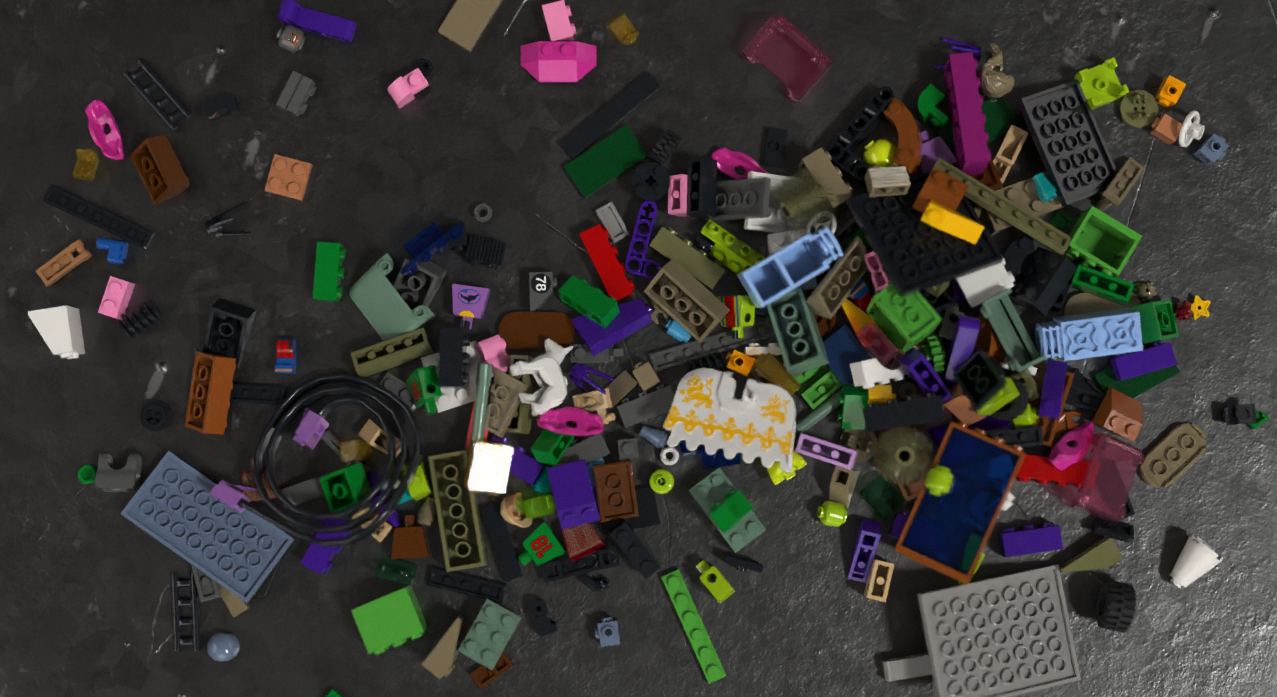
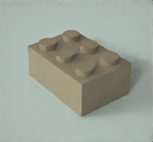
M821 147L803 158L798 166L801 171L807 172V174L810 173L808 176L810 179L811 177L813 179L810 181H814V178L816 181L817 178L820 185L822 183V187L827 190L825 191L827 197L831 198L829 201L832 203V206H829V210L834 211L845 204L848 198L853 196V190L848 182L844 183L842 180L840 169L837 166L834 167L831 163L832 158L827 150L824 151Z

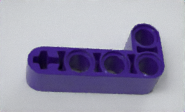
M282 0L277 18L285 25L291 24L305 31L352 43L357 23L351 20L301 7L299 3L293 0Z
M645 201L639 210L625 268L631 275L653 280L661 270V267L657 262L645 259L657 215V206L652 201ZM650 206L654 212H650L648 220H646V211L644 209ZM645 224L649 227V231L641 233L638 230L639 226ZM642 243L644 249L641 252H637L633 248L634 244ZM631 261H637L639 268L631 270L628 264ZM655 266L658 272L655 275H649L647 268Z
M959 316L948 356L946 355L945 357L946 363L943 364L944 370L943 374H941L943 382L958 384L953 373L971 357L980 327V319Z

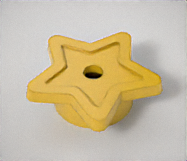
M1195 295L1190 309L1193 312L1194 320L1200 316H1210L1207 309L1211 303L1210 300L1202 301L1198 295Z

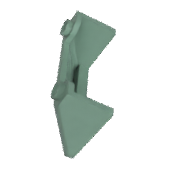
M388 253L381 257L349 291L351 299L383 341L421 329L437 317L425 305H419L413 310L409 308L386 277L394 267V259Z
M1011 288L982 302V307L979 309L984 319L988 318L1009 358L1007 363L1012 371L1016 370L1019 373L1047 359V356L1043 355L1040 357L1008 296L1012 292Z

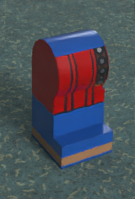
M860 279L848 295L853 304L866 312L872 296L863 280Z
M295 338L278 339L275 373L296 374L297 352Z

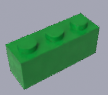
M317 242L313 299L316 301L339 302V298L343 296V286H340L341 279L344 278L342 260H345L346 249L343 248L341 243Z
M1080 264L1070 285L1072 288L1122 306H1126L1129 302L1135 286L1133 283Z
M572 275L558 290L562 302L603 328H606L620 313L618 302L615 298L604 295L599 288H593L588 285L583 278H577Z

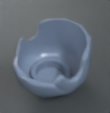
M226 632L216 633L211 636L207 644L209 656L220 662L233 659L237 656L240 649L236 636Z

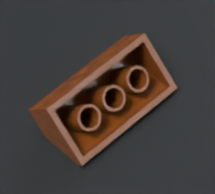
M196 351L185 427L205 434L224 435L225 428L227 427V413L230 407V393L233 388V374L236 369L235 358Z

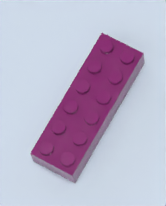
M973 52L949 54L944 67L958 169L968 175L982 174L991 160V151L987 149L986 144L988 142V132L984 131L986 117L985 113L981 111L983 98L981 94L979 95L978 88H980L979 76L976 77L975 71L977 70V59L973 58Z

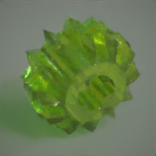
M549 494L527 499L523 502L524 514H526L528 519L548 516L557 511L554 498Z

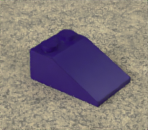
M585 459L547 468L561 529L600 520Z

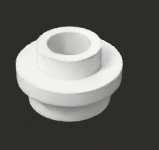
M664 447L660 452V459L666 465H673L679 459V452L675 447ZM667 452L673 453L672 459L666 458Z

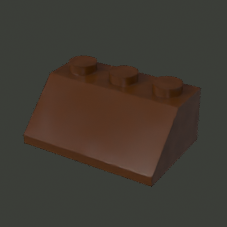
M166 135L146 138L130 155L154 206L181 194L190 186L188 178L184 174L180 161L176 157Z

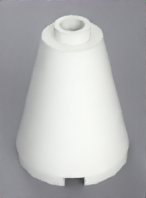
M1192 533L1170 573L1172 577L1171 582L1179 588L1181 586L1186 588L1219 564L1224 557L1215 553V549Z

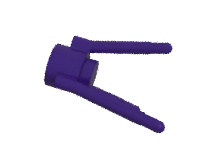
M945 37L941 38L944 42L957 45L951 46L950 49L962 51L963 53L973 52V58L977 59V62L980 61L981 47ZM946 64L936 65L934 69H943Z
M577 363L569 373V376L573 378L571 381L577 384L584 393H588V391L580 382L586 381L602 394H606L604 389L587 377L589 375L588 372L614 381V378L589 368L585 364L581 366Z

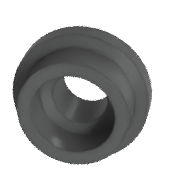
M479 203L475 206L473 215L479 222H486L492 217V209L486 203ZM481 210H486L485 216L480 215Z

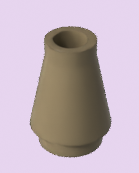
M426 498V501L416 515L417 523L429 527L434 523L436 512L434 498Z

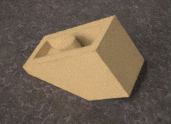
M369 419L358 435L367 443L388 455L387 436L383 427ZM394 435L397 457L401 452V440Z

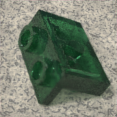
M883 473L860 491L863 499L871 505L876 515L883 521L892 518L907 504L893 485L884 479Z
M381 556L379 566L375 568L373 576L411 586L415 582L419 566Z

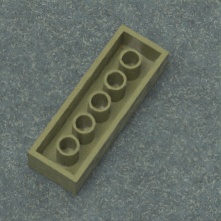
M469 450L428 456L446 571L450 572L487 565L475 487L470 486L472 466L469 464Z

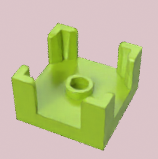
M1115 57L1089 70L1087 68L1079 71L1074 76L1075 80L1078 79L1091 110L1122 98L1129 93L1127 85L1121 86L1114 71L1118 66Z

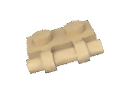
M609 388L604 389L606 394L596 390L572 396L575 408L583 409L588 413L597 411L603 425L615 420L614 413L608 414L606 412V408L612 407Z

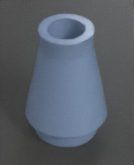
M645 425L639 434L656 448L660 447L663 449L669 439L666 431Z

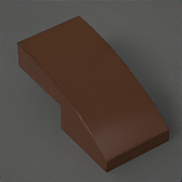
M502 652L493 670L481 665L470 673L469 676L478 688L482 690L513 666V664Z

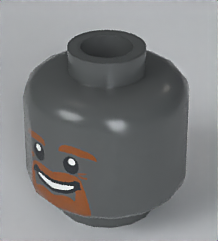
M291 24L286 25L285 28L280 27L276 36L279 39L278 45L292 53L297 50L300 51L306 39L304 31Z

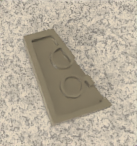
M494 368L493 374L495 377L494 383L491 385L490 392H492L487 408L484 428L499 437H503L521 402L519 394L525 393L529 385L498 368Z

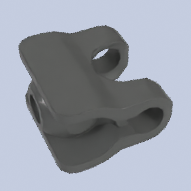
M101 453L98 459L95 485L105 492H137L141 487L142 458L140 454L131 453L128 456L126 465L120 470H115L111 454Z

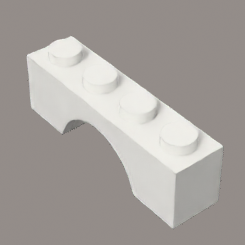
M921 347L916 348L919 352L923 354ZM901 352L895 353L893 364L889 369L883 367L877 358L850 364L854 386L863 385V389L875 387V382H878V385L890 383L889 379L893 378V381L905 379L904 375L907 374L908 378H910L911 376L898 360L903 356Z

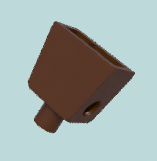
M403 515V527H396L394 529L391 559L431 556L424 525L415 526L414 515Z

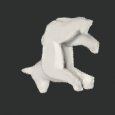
M547 338L544 341L546 354L539 355L530 362L518 361L510 367L513 376L533 374L541 388L534 394H526L524 392L519 394L522 403L532 405L533 416L544 414L547 410L560 405L566 397L568 382L567 378L562 374L560 364L565 355L573 349V346L563 348L552 339Z

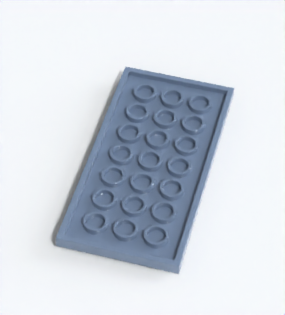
M168 451L120 514L248 603L295 539L246 509L241 514L218 501L209 494L215 483Z

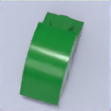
M932 84L919 96L918 114L923 123L930 118V122L935 127H941L944 130L949 125V118L939 108L945 102V95Z

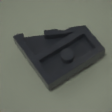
M1073 368L1071 373L1075 375L1065 404L1097 413L1106 394L1101 389H1098L1090 379H1087L1080 373L1078 368Z

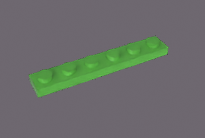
M679 569L661 576L708 683L710 684L725 677L726 673Z

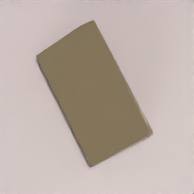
M626 370L606 387L609 388L612 402L610 410L638 384Z
M218 583L220 595L233 618L251 608L249 603H246Z

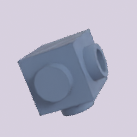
M1214 133L1194 152V155L1209 166L1216 160L1219 162L1226 155L1225 150L1229 146L1225 143L1226 141L1222 136Z
M612 616L601 618V621L598 622V627H594L596 639L600 638L601 647L620 644L617 619H613Z

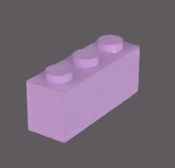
M805 433L800 434L795 452L850 470L853 469L858 454L857 450Z

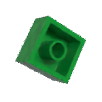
M362 463L343 468L319 478L331 512L342 511L363 500L371 491Z

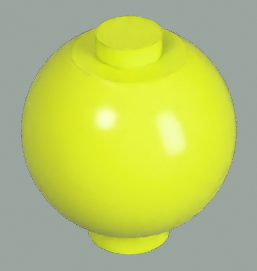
M878 139L876 141L871 140L865 145L864 148L866 150L863 153V162L869 165L870 168L872 166H879L881 168L894 165L892 159L898 147L893 142L886 139Z

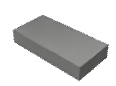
M612 201L595 210L603 226L606 227L613 244L630 235Z

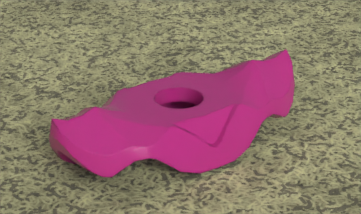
M96 99L88 104L85 109L89 121L90 135L105 156L112 159H123L122 139L115 119L101 99ZM106 124H109L111 129L108 135L104 132Z
M719 148L710 155V159L717 160V168L734 180L748 179V172L750 171L768 173L753 158L741 152ZM742 167L745 173L739 175L735 173L734 168Z
M575 407L549 409L540 416L537 423L539 427L564 435L589 436L600 434L604 431L602 419L598 414H591ZM573 421L577 427H567L566 422Z
M1086 422L1062 436L1051 449L1048 461L1059 470H1064L1071 464L1079 462L1087 454L1093 442V422ZM1074 441L1078 446L1071 448L1066 443Z

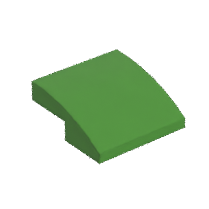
M826 365L803 372L798 377L790 375L787 378L789 383L812 409L842 386Z

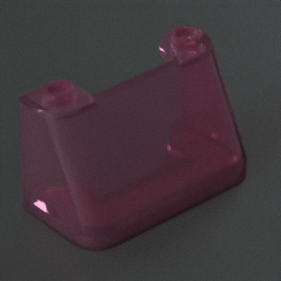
M779 13L768 19L743 50L747 60L751 63L761 62L788 86V96L799 102L835 63L829 55Z
M1099 432L1093 437L1092 444L1096 447L1091 449L1092 454L1081 488L1078 489L1079 493L1077 498L1073 499L1071 507L1117 523L1125 517L1126 509L1124 507L1137 466L1141 465L1144 454H1142L1141 449Z

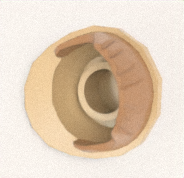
M521 492L508 494L501 503L500 514L504 521L522 528L529 527L533 522V515L528 507L529 503L521 498Z

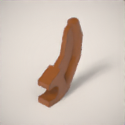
M1074 411L1063 412L1052 446L1046 447L1052 448L1062 432L1078 427L1079 423H1074L1072 418L1073 416L1080 417L1081 413Z

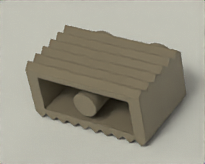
M896 164L881 168L879 166H872L867 169L864 177L869 197L906 195L910 187L906 166H898Z

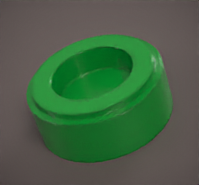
M83 465L78 470V479L84 484L94 483L97 468L93 465Z

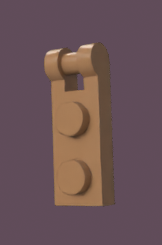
M81 240L75 241L36 270V273L46 286H51L92 256L89 250L83 247L84 244ZM75 251L80 254L76 258L72 254Z

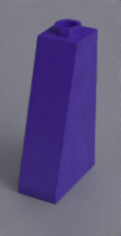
M641 299L618 305L620 313L606 328L601 327L584 315L573 318L572 323L575 331L594 357L652 322L650 306L647 303L644 305Z

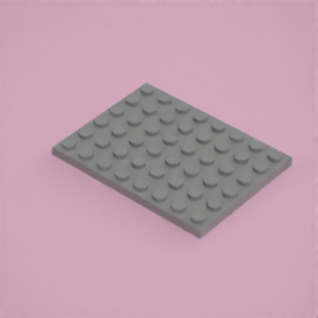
M1059 564L917 594L937 697H1012L1081 680Z

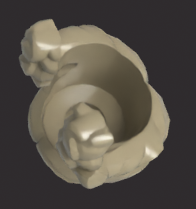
M992 43L990 48L993 52L990 54V59L982 66L978 76L982 92L989 98H1000L1011 92L1015 80L1013 75L1002 72V51L998 45Z

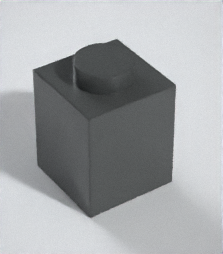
M637 438L618 440L620 459L639 457Z

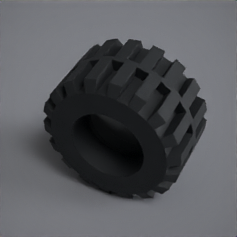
M1106 580L1103 583L1096 604V620L1099 628L1126 632L1133 621L1136 607V594L1132 584L1113 580Z

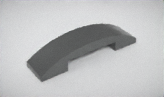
M328 474L284 488L281 491L294 505L324 496L319 478Z

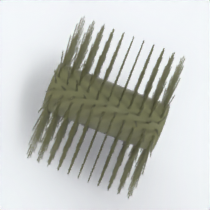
M810 173L807 174L806 180L801 178L803 183L800 182L799 184V177L792 176L795 177L793 187L783 182L781 185L784 186L778 188L779 191L780 189H785V187L787 188V191H783V194L780 191L778 196L781 211L779 213H782L781 215L787 219V231L790 221L793 230L795 224L797 225L798 223L800 225L799 222L801 220L804 224L807 223L808 226L815 224L816 221L820 220L817 216L819 212L824 218L822 215L824 213L823 209L825 210L824 207L826 206L824 204L827 202L826 199L828 200L829 198L825 192L827 190L822 187V183L821 185L818 183L817 178L816 181L815 178L814 181H810L813 180L812 177L810 179L808 176Z
M897 427L896 432L889 431L887 435L884 433V436H880V439L877 438L882 443H876L883 447L874 445L886 450L883 452L891 453L888 456H872L885 457L873 459L874 461L883 460L873 463L879 464L875 468L883 469L876 471L883 473V477L887 481L889 479L892 480L889 482H898L897 485L900 482L904 485V481L907 485H910L903 479V476L908 481L916 482L920 474L925 476L922 472L928 473L924 469L929 470L923 465H930L920 462L925 460L917 459L922 457L915 458V456H930L916 454L934 452L924 451L933 447L924 448L931 444L922 443L928 441L920 439L928 437H923L924 434H917L918 431H914L915 429L913 428L907 429L908 427H905L903 430V427H900V429ZM902 450L906 453V458L903 461L899 459V453Z

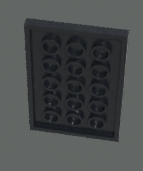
M1078 79L1019 99L1017 103L1050 180L1057 190L1056 193L1062 207L1105 191L1118 171Z

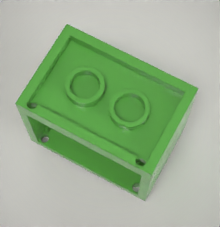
M1091 206L1082 211L1068 236L1072 237V240L1063 255L1070 260H1077L1082 266L1116 277L1120 275L1142 235Z
M892 283L875 295L866 309L869 316L902 355L933 333L942 320L919 292L900 298Z
M411 585L351 610L368 654L374 652L375 655H378L389 649L388 646L393 645L394 648L404 644L407 641L406 638L411 637V640L421 637L428 628Z

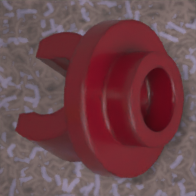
M1184 300L1183 307L1181 303H1175L1174 315L1177 317V320H1188L1189 317L1193 316V312L1190 310L1191 302Z

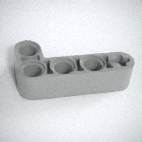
M929 653L882 661L885 681H896L932 674Z

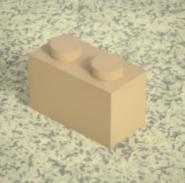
M873 559L864 592L866 598L886 602L894 568L893 563Z

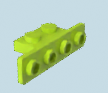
M708 220L700 231L707 238L715 242L709 255L736 274L744 271L747 265L751 267L765 258L712 220Z

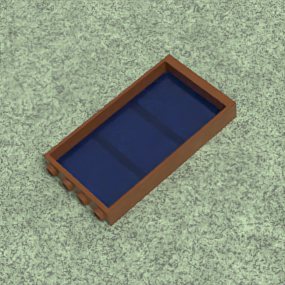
M957 420L956 423H950L932 464L933 467H931L935 468L938 465L950 469V473L953 475L950 490L948 493H941L940 496L929 493L930 489L925 486L924 482L894 551L958 581L969 584L1026 454L1022 452L1023 448L1012 444L1011 447L1004 445L1005 440L996 436L993 439L985 436L986 432L975 428V431L967 429L968 424Z

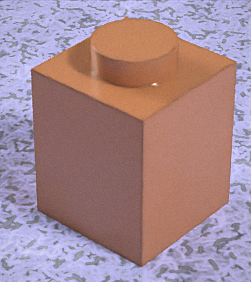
M1164 114L1156 117L1152 122L1151 127L1153 128L1150 134L1170 145L1179 136L1182 124Z

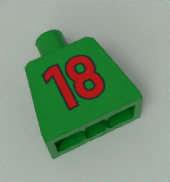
M432 365L417 368L406 380L407 387L417 408L424 406L427 415L438 412L436 401L442 396L441 388L438 387L439 380L436 367Z
M545 521L522 543L526 551L517 557L523 565L534 560L538 566L564 554L566 550Z

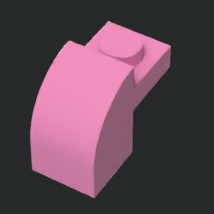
M419 68L403 78L400 76L387 90L400 109L414 100V95L429 86V83Z

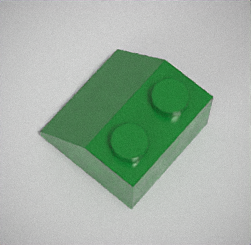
M1171 299L1132 307V309L1140 314L1142 344L1179 337Z

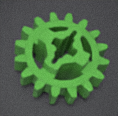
M932 333L925 338L926 344L921 346L923 355L939 375L943 374L946 353L942 342L937 340V336Z

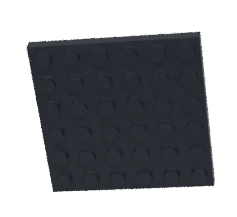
M930 172L909 178L910 187L906 195L869 197L868 192L850 197L846 201L847 206L900 298L1001 263L1004 259L985 227L976 244H973L921 220L924 213L912 207ZM963 196L955 211L983 225L967 197Z

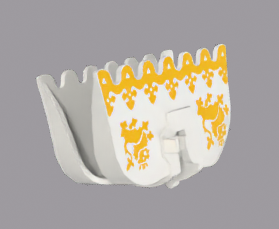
M699 368L690 371L681 379L671 410L664 423L666 430H672L667 441L668 446L675 447L681 440L686 441L687 449L690 451L696 450L700 444H703L708 455L715 454L717 449L721 448L724 450V456L727 459H732L737 453H742L745 463H752L756 457H760L762 465L766 468L771 467L775 461H779L782 471L788 473L792 471V456L796 434V409L793 398L786 390L771 384L757 383V380L749 378L744 389L743 399L740 401L734 397L736 391V381L733 378L734 372Z

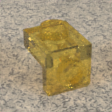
M624 13L608 24L619 42L624 45L633 43L637 39L636 36L640 34Z
M77 149L78 160L72 174L74 178L93 181L99 165L97 154L90 149Z
M353 440L340 443L342 462L371 460V447L366 441Z

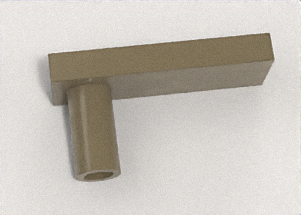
M1129 157L1103 192V197L1096 203L1097 208L1100 211H1105L1112 203L1118 206L1145 168Z

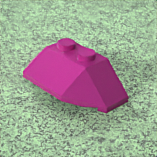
M538 41L522 45L521 66L538 82H578L596 66V46L577 41Z

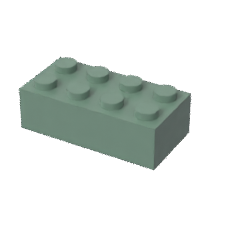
M802 287L793 289L767 304L786 369L793 376L829 363L815 316L806 303V300L809 298L808 294Z
M718 467L688 491L736 553L763 533L766 528L752 510L725 534L709 516V508L717 501L722 503L726 499L724 495L732 489L736 491V488L721 468Z

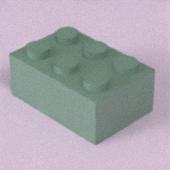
M487 599L458 652L493 670L521 617Z

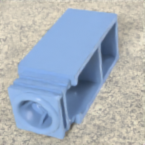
M826 226L812 234L809 233L799 237L737 274L755 307L762 308L828 269V264L843 256L837 239Z
M1130 307L1052 317L1053 321H1049V323H1035L1036 349L1040 357L1046 355L1047 359L1048 357L1054 359L1057 356L1067 361L1143 351L1140 314Z

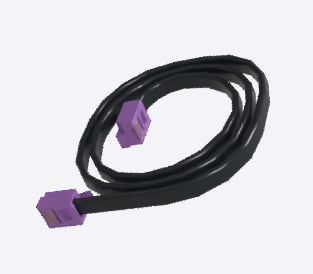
M345 372L318 375L295 387L277 407L264 427L253 452V480L258 490L241 485H232L222 480L218 485L215 484L209 494L242 514L246 509L302 541L324 548L352 545L374 534L394 512L407 491L422 458V430L412 409L390 390L369 379ZM347 381L368 387L391 399L406 412L414 429V454L405 476L403 477L409 462V435L399 413L380 396L371 391L347 384L321 387L303 397L301 396L322 384ZM348 393L356 395L336 397L325 403L316 413L306 407L325 396ZM363 398L378 403L390 413L401 433V457L390 482L389 480L396 465V439L385 416ZM355 404L365 407L379 419L387 436L388 460L380 481L363 500L342 511L315 513L296 507L283 495L275 477V453L288 425L306 407L293 440L301 446L305 445L314 449L329 426L325 417L331 411L343 405ZM265 449L266 475L273 492L296 515L324 522L347 519L368 507L370 508L366 513L344 524L318 526L291 516L270 500L263 484L262 456ZM237 490L243 492L259 491L262 500L283 519L299 528L322 535L350 532L371 521L376 515L377 517L367 527L347 537L320 539L301 533L249 504L250 500Z

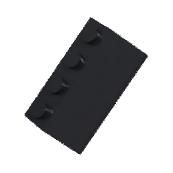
M937 392L925 394L926 398L918 399V396L906 397L904 402H898V399L887 400L886 405L879 406L878 402L869 403L867 408H862L866 432L947 420L942 395L938 396Z

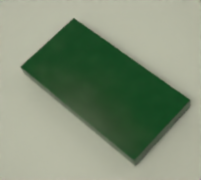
M1003 96L1000 98H990L981 106V111L985 113L986 117L984 131L988 132L987 145L1005 135L1011 124L1016 127L1020 126L1019 121ZM950 122L944 130L940 128L935 134L943 139L957 160L952 123Z
M626 124L565 165L564 169L584 198H587L648 157V155Z
M1152 344L1147 345L1145 349L1152 347ZM1174 365L1126 380L1116 381L1112 366L1093 375V377L1105 394L1111 387L1131 398H1135L1178 374L1180 371Z

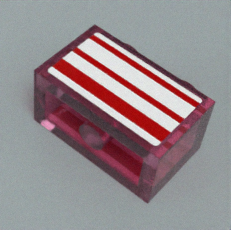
M869 322L856 334L872 354L884 365H887L900 353L895 345L872 322Z

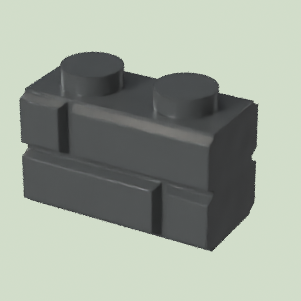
M292 70L275 105L299 117L300 113L304 114L307 109L306 102L308 98L312 97L316 91L315 82Z

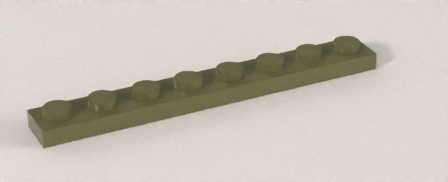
M938 158L933 168L935 167L969 185L964 194L965 197L1059 254L1063 255L1066 252L1072 237L943 159Z

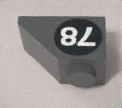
M529 272L531 312H536L554 293V288H557V276L553 277V272Z

